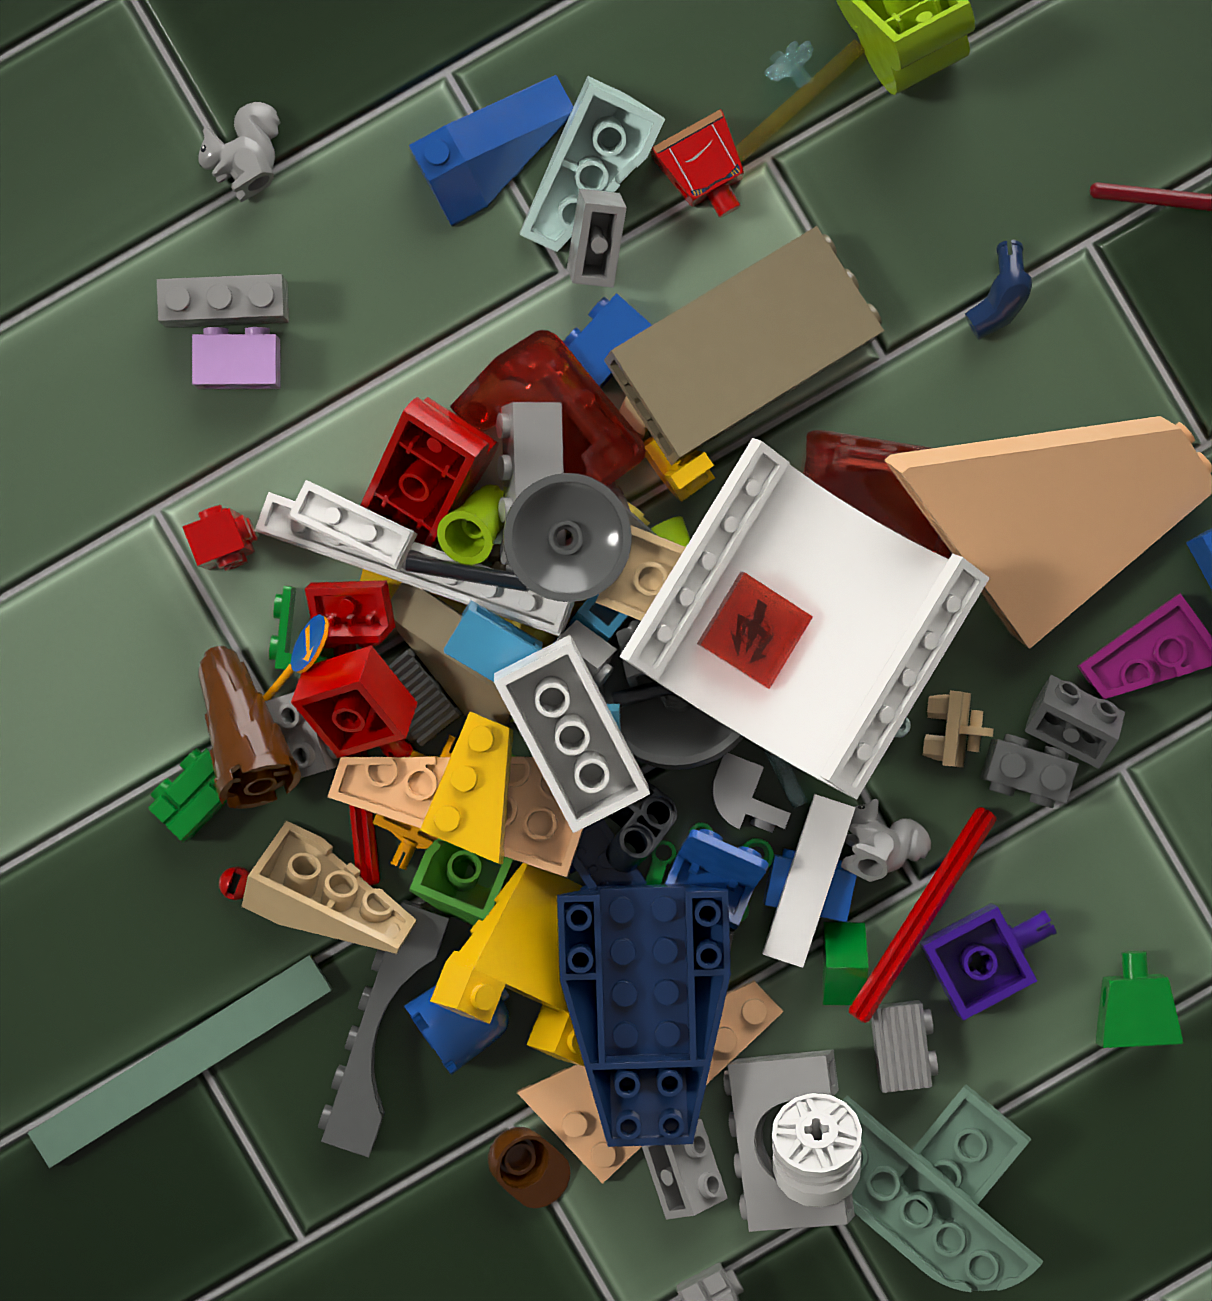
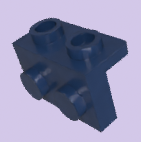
M604 818L584 828L569 874L571 875L576 871L579 873L586 884L580 890L599 886L645 885L647 882L638 868L632 872L624 873L617 871L609 864L606 857V849L615 834Z

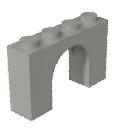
M834 1049L736 1058L728 1064V1070L724 1071L723 1080L726 1095L732 1096L733 1112L729 1114V1129L731 1136L737 1137L739 1153H736L734 1156V1168L737 1178H742L744 1195L740 1196L739 1206L742 1219L748 1221L749 1232L848 1224L855 1216L852 1193L839 1203L825 1207L804 1206L788 1198L777 1185L773 1172V1161L769 1157L763 1141L764 1122L774 1106L790 1102L796 1097L811 1093L834 1096L839 1091Z

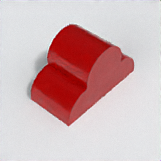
M416 397L403 410L360 506L417 533L414 542L435 548L438 544L437 529L440 521L447 514L460 507L471 494L493 459L499 442L430 397L424 400Z

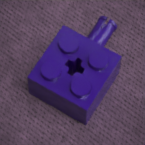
M990 903L924 938L919 942V945L954 1011L964 1021L1037 982L1024 956V950L1051 935L1057 934V931L1053 924L1048 923L1051 919L1045 910L1012 928L1005 921L999 907ZM974 952L981 956L986 955V958L981 961L983 968L979 971L972 966L968 967V964L972 962L971 955Z

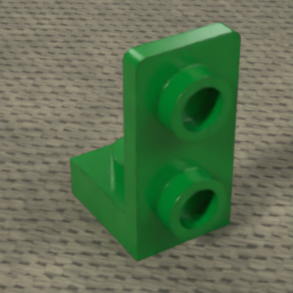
M283 586V593L276 594L273 617L280 619L278 635L271 636L269 647V660H275V669L285 670L291 663L292 653L289 652L296 588L292 586ZM319 655L314 663L321 662L330 658L322 657Z

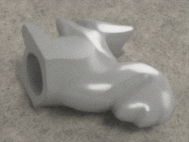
M253 102L241 107L234 118V128L238 138L226 144L211 129L207 127L203 129L204 140L198 156L200 166L205 170L214 169L212 174L216 177L218 183L233 177L235 181L232 183L231 188L234 192H237L236 196L240 202L249 199L270 186L274 178L272 168L275 160V151L271 139L278 135V125L280 124L276 110L262 102Z
M873 799L868 804L855 806L856 808L848 829L853 834H847L845 843L852 847V851L855 854L842 860L841 867L872 882L882 879L889 872L898 870L903 866L906 859L916 862L920 858L924 859L927 856L928 851L931 849V840L926 829L912 819H900L894 822L889 829L877 819V799Z

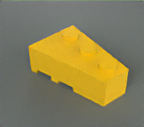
M469 712L420 831L498 864H503L508 785L510 782L513 743L512 729Z

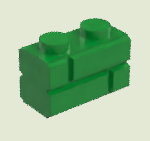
M211 747L206 748L203 752L198 748L194 749L179 765L184 771L173 782L166 778L150 794L155 801L148 807L149 810L183 843L188 842L227 802L225 800L223 804L221 803L215 788V773L210 755Z

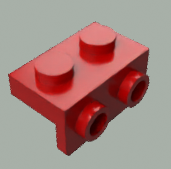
M387 580L311 582L305 588L310 619L319 614L328 619V635L323 648H335L342 644H358L362 648L371 645L375 647L380 645L396 627Z

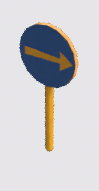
M320 614L316 615L305 625L295 643L291 663L263 695L265 701L271 700L294 672L301 674L314 664L324 647L328 635L329 623L326 617Z

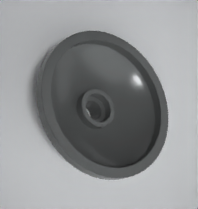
M574 473L547 476L524 489L510 507L503 530V545L506 559L518 580L537 595L561 602L589 599L611 586L622 573L628 561L632 543L629 517L618 497L601 482L591 477ZM561 530H567L571 534V542L567 546H561L557 542V534Z

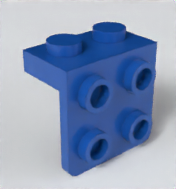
M707 829L691 830L676 855L665 884H690L728 889L729 927L736 930L741 922L752 892L766 873L769 863L761 859V854L754 849L744 846L734 847L723 842V838L713 831Z

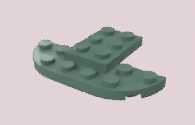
M967 1084L960 1090L912 1150L848 1095L842 1100L857 1114L862 1128L860 1179L852 1192L854 1213L920 1270L937 1282L956 1290L965 1292L1000 1291L1022 1282L1042 1265L1043 1260L978 1206L979 1202L1031 1141V1138Z

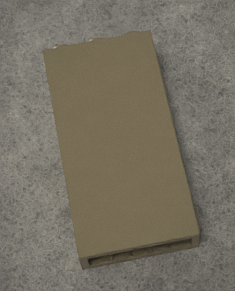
M817 226L612 349L604 359V362L671 466L869 344L884 331L878 311L872 304L866 303L858 291L859 284L855 275L849 269H844L836 256L837 250L833 241L828 235L822 234Z

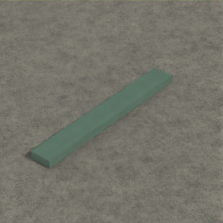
M310 954L28 1132V1135L48 1167L51 1168L327 994L333 988Z

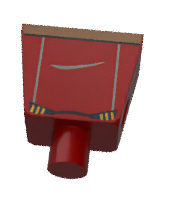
M721 109L652 147L651 156L654 162L690 206L694 207L709 199L719 218L732 213L741 206L730 186L743 179L744 171Z

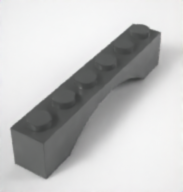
M407 900L402 901L400 906L416 919L415 926L397 954L377 949L371 970L378 972L373 987L366 985L358 1009L365 1012L360 1027L352 1025L344 1048L351 1051L347 1066L339 1064L331 1086L332 1089L338 1091L333 1106L325 1105L318 1124L319 1129L325 1130L321 1142L368 1158L373 1150L385 1114V1109L378 1093L374 1070L375 1044L381 1020L391 999L401 985L418 969L438 956L451 916Z

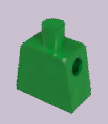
M1147 951L1121 952L1123 976H1106L1102 980L1096 1044L1102 1048L1183 1044L1168 977L1162 974H1148Z

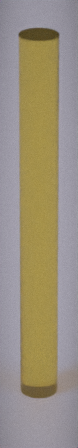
M854 39L736 145L739 159L742 162L746 160L865 52L862 45Z

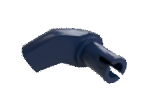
M1011 240L1012 255H1008L1007 241L997 245L999 275L992 283L987 298L965 313L968 324L978 340L1010 324L1029 298L1032 289V277L1024 271L1023 245L1019 241Z

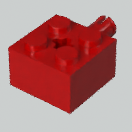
M372 645L314 663L306 672L301 673L291 703L337 758L379 747L386 757L411 756L413 748L405 739L418 702Z

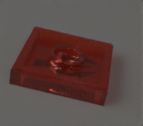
M740 571L698 640L697 645L764 688L770 689L813 616L747 573Z

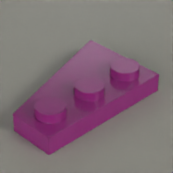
M1180 593L1081 662L1077 667L1099 698L1107 699L1212 666V636Z

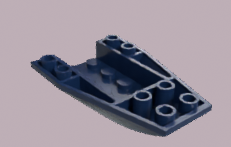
M690 884L599 886L557 895L560 983L608 1147L693 1144L731 976L728 889Z

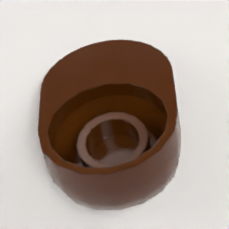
M512 1127L505 1130L496 1137L489 1149L488 1165L490 1172L509 1194L526 1207H545L556 1201L568 1186L571 1173L567 1159L540 1134L527 1127Z

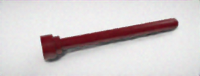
M1101 182L1093 183L1089 189L1090 195L1095 199L1212 211V194Z

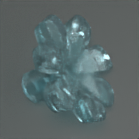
M797 40L787 46L786 54L781 51L775 52L770 57L773 65L765 70V75L774 81H779L784 77H791L797 87L807 84L811 77L804 68V65L811 58L812 51L814 50L811 42L805 41L799 46Z

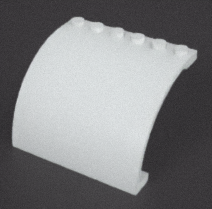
M752 438L630 638L620 658L753 743L831 787L858 799L988 582L989 577L961 556L952 554L947 559L866 516L790 465L789 461L764 442ZM758 599L767 605L760 626L771 635V638L761 654L766 656L748 664L760 636L756 634L745 653L748 627L743 626L737 656L730 632L735 636L737 613L751 620Z

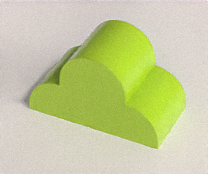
M836 0L846 20L858 34L863 51L874 73L885 89L892 95L900 93L970 54L967 34L975 30V18L968 0Z

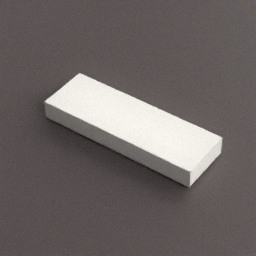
M307 480L288 515V518L397 571H400L417 536V533Z

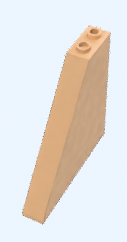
M1161 416L891 454L885 459L887 465L951 553L965 558L989 577L981 594L1009 633L1029 649L1212 494V475L1210 474L1212 473V464L1202 453L1196 452L1192 446V443L1195 441L1194 436L1182 423L1178 422L1175 425Z

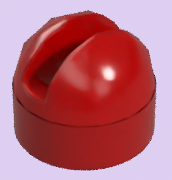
M239 866L225 870L219 879L221 893L230 900L243 899L247 877L250 872ZM237 873L242 876L238 882L235 894H232L228 890L234 874Z

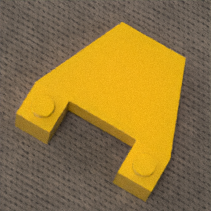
M522 863L494 899L496 905L483 921L478 920L470 930L472 935L459 952L454 951L447 959L430 1002L461 1016L490 1024L503 989L506 987L542 1004L527 1045L559 1060L585 1067L560 983L557 895L579 891L583 886L559 874Z

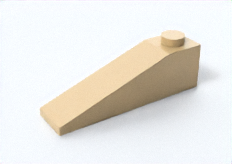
M286 821L248 875L242 907L282 926L397 954L415 926L416 919L382 889H374L359 876L360 870L352 863L346 865L332 853L333 846L324 838Z

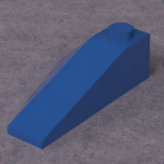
M556 75L455 120L409 145L412 156L451 227L487 208L512 178H515L523 170L526 163L539 149L543 148L565 125L573 105Z

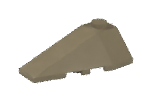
M401 583L391 599L396 630L465 716L468 717L469 712H473L507 727L512 716L495 683L444 653V647L459 624L462 613L428 591Z

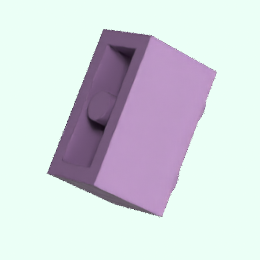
M208 327L203 329V334H192V385L197 389H280L279 337L276 334H270V329L265 327L245 328V334H228V328Z

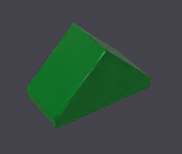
M823 922L822 1005H852L868 978L869 966L865 922Z

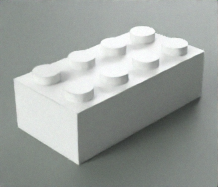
M571 635L494 673V683L573 833L650 795L648 783Z

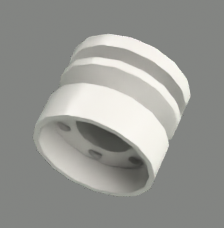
M811 1093L791 1100L781 1108L774 1119L772 1131L773 1172L778 1187L788 1198L804 1206L825 1207L839 1203L853 1192L860 1179L862 1128L857 1114L846 1102L831 1095Z

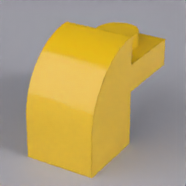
M653 436L638 445L666 487L681 502L715 479L710 471V468L714 465L703 451L696 450L671 466Z

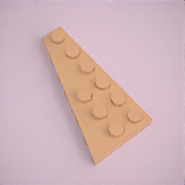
M341 757L328 798L421 828L450 757ZM511 757L504 856L568 877L584 828L575 833L572 832L533 757Z
M755 980L726 994L706 1085L783 1013V1010ZM575 1064L517 1091V1094L602 1184L642 1147H608L586 1069L583 1066Z

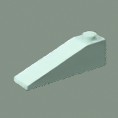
M588 76L570 113L519 234L557 252L572 237L579 188L615 192L620 183L648 157L665 118L627 94Z

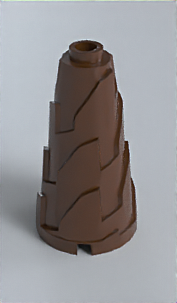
M215 646L208 649L204 653V658L200 661L198 676L207 710L205 720L212 746L210 755L215 773L214 784L218 797L222 804L227 800L229 808L238 809L262 806L278 800L275 793L276 789L284 785L286 794H288L299 783L301 773L298 762L293 758L279 724L274 723L262 693L257 692L244 661L240 662L237 653L226 646Z

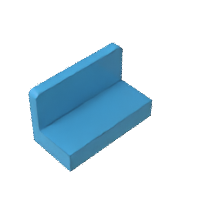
M470 600L462 613L459 624L444 647V653L494 682V673L541 650L543 642Z

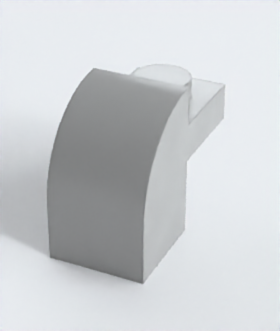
M727 753L720 758L712 780V798L719 814L729 824L738 829L742 825L745 814L752 816L751 825L773 833L775 826L785 829L791 813L752 798L764 767Z

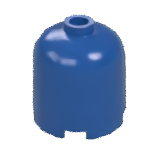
M436 985L404 1005V1008L410 1014L411 1019L431 1048H434L445 1068L452 1075L506 1032L510 1021L509 1012L504 1001L510 998L505 988L490 1024L461 1016L430 1002Z

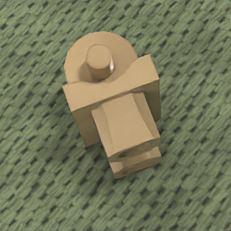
M950 690V695L929 696L928 718L947 720L945 736L926 734L923 756L943 761L942 765L964 767L967 734V751L979 752L981 736L993 737L994 729L982 727L983 711L971 710L970 726H968L971 693Z

